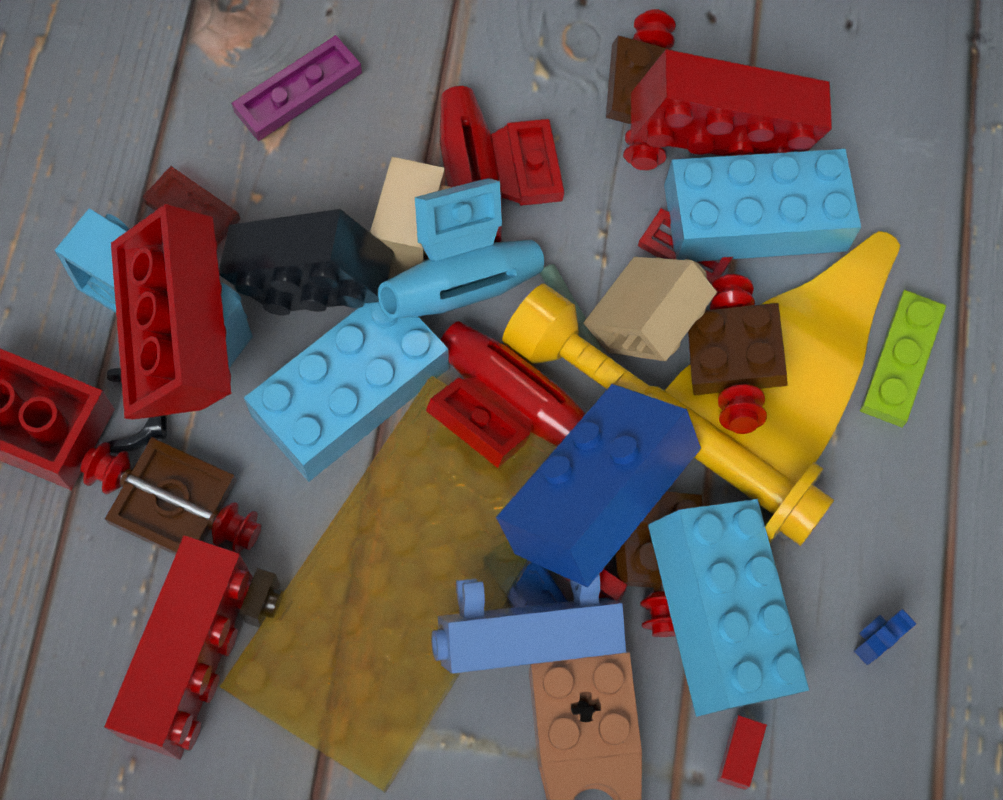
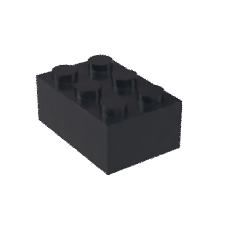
M341 209L230 224L219 267V276L233 284L237 292L252 297L264 305L265 311L275 315H289L290 311L297 310L323 312L327 307L335 306L361 308L364 306V303L379 302L378 288L381 283L388 280L393 251Z

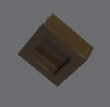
M260 568L256 569L239 611L245 623L263 629L267 618L274 619L277 615L284 591L279 590L280 583L275 573Z

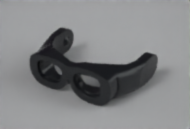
M121 368L108 370L107 380L121 382ZM166 415L149 417L144 427L136 435L128 439L109 441L111 452L120 453L122 451L136 450L146 446L151 437L157 440L166 439L167 417Z

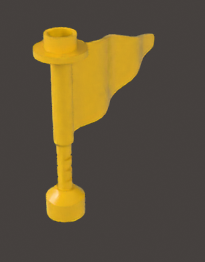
M878 231L811 281L762 303H779L788 386L761 389L765 394V403L762 407L767 412V420L755 431L747 434L734 433L720 424L719 414L722 411L718 406V396L720 393L693 394L691 365L682 370L671 384L663 390L659 386H649L578 335L579 327L575 304L545 283L532 290L516 309L505 328L502 342L531 364L564 358L605 389H608L611 384H615L687 409L701 446L700 451L694 458L752 500L758 499L759 505L773 514L765 526L769 543L774 540L779 532H782L801 546L834 502L833 498L814 486L824 468L816 464V461L830 441L860 375L872 320L901 245L891 234Z

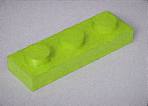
M907 290L902 292L859 410L860 412L903 428L908 421L947 305Z

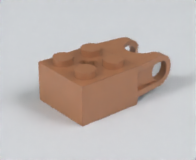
M630 652L530 664L529 680L538 770L540 771L546 800H574L579 793L589 789L604 791L613 800H641L642 748ZM579 701L587 702L589 706H593L595 709L589 722L580 721V714L573 715L571 709L576 708Z

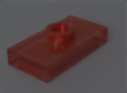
M172 166L142 196L144 203L154 211L164 204L213 217L217 246L227 236L229 225L237 224L241 220L236 210Z

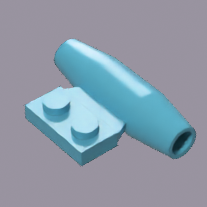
M487 178L415 197L418 243L422 245L429 259L381 283L378 288V301L384 314L391 319L442 314L502 295L538 275L544 268V255L540 246L533 240L494 242L498 227L502 226L500 181Z

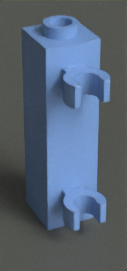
M598 575L588 588L570 580L574 601L484 611L485 593L483 582H477L476 578L456 580V593L460 614L437 616L438 630H433L431 635L433 656L436 661L441 660V666L453 674L626 653L623 603L607 597L599 598L600 575Z

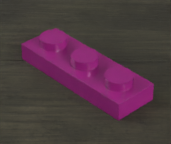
M335 35L231 103L233 111L259 142L362 74L361 63Z

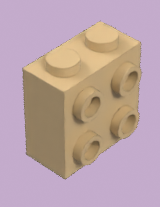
M633 257L583 324L608 353L667 361L678 350L681 340L692 325L703 316L706 306L717 291L707 280L705 270L693 260Z

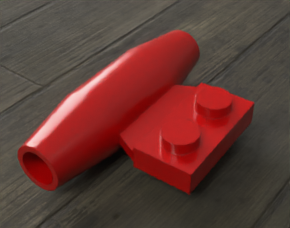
M454 86L441 94L439 142L447 186L456 187L487 178L500 181L501 214L502 198L517 202L520 206L563 201L564 188L549 119L510 122L503 128L490 134L475 93L471 88L467 86ZM502 226L498 227L494 242H502Z
M461 321L452 324L440 340L448 348L449 363L464 379L458 377L430 398L426 411L497 468L525 446L530 434L557 447L586 414L564 389L508 346Z

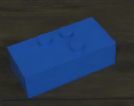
M611 384L496 516L513 552L526 560L588 588L700 451L701 446L687 409Z

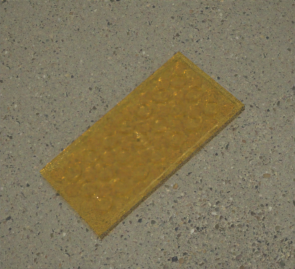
M433 376L427 380L285 589L274 619L266 617L220 685V688L232 697L383 793L387 792L460 673H450L441 666V660L436 661L434 659L431 635L433 630H438L437 616L460 614L456 593V580L476 578L477 582L482 581L485 593L484 611L502 608L509 592L515 587L530 561L513 552L496 516L557 447L555 444L530 432L531 434L525 446L497 468L426 411L430 398L447 386V384Z

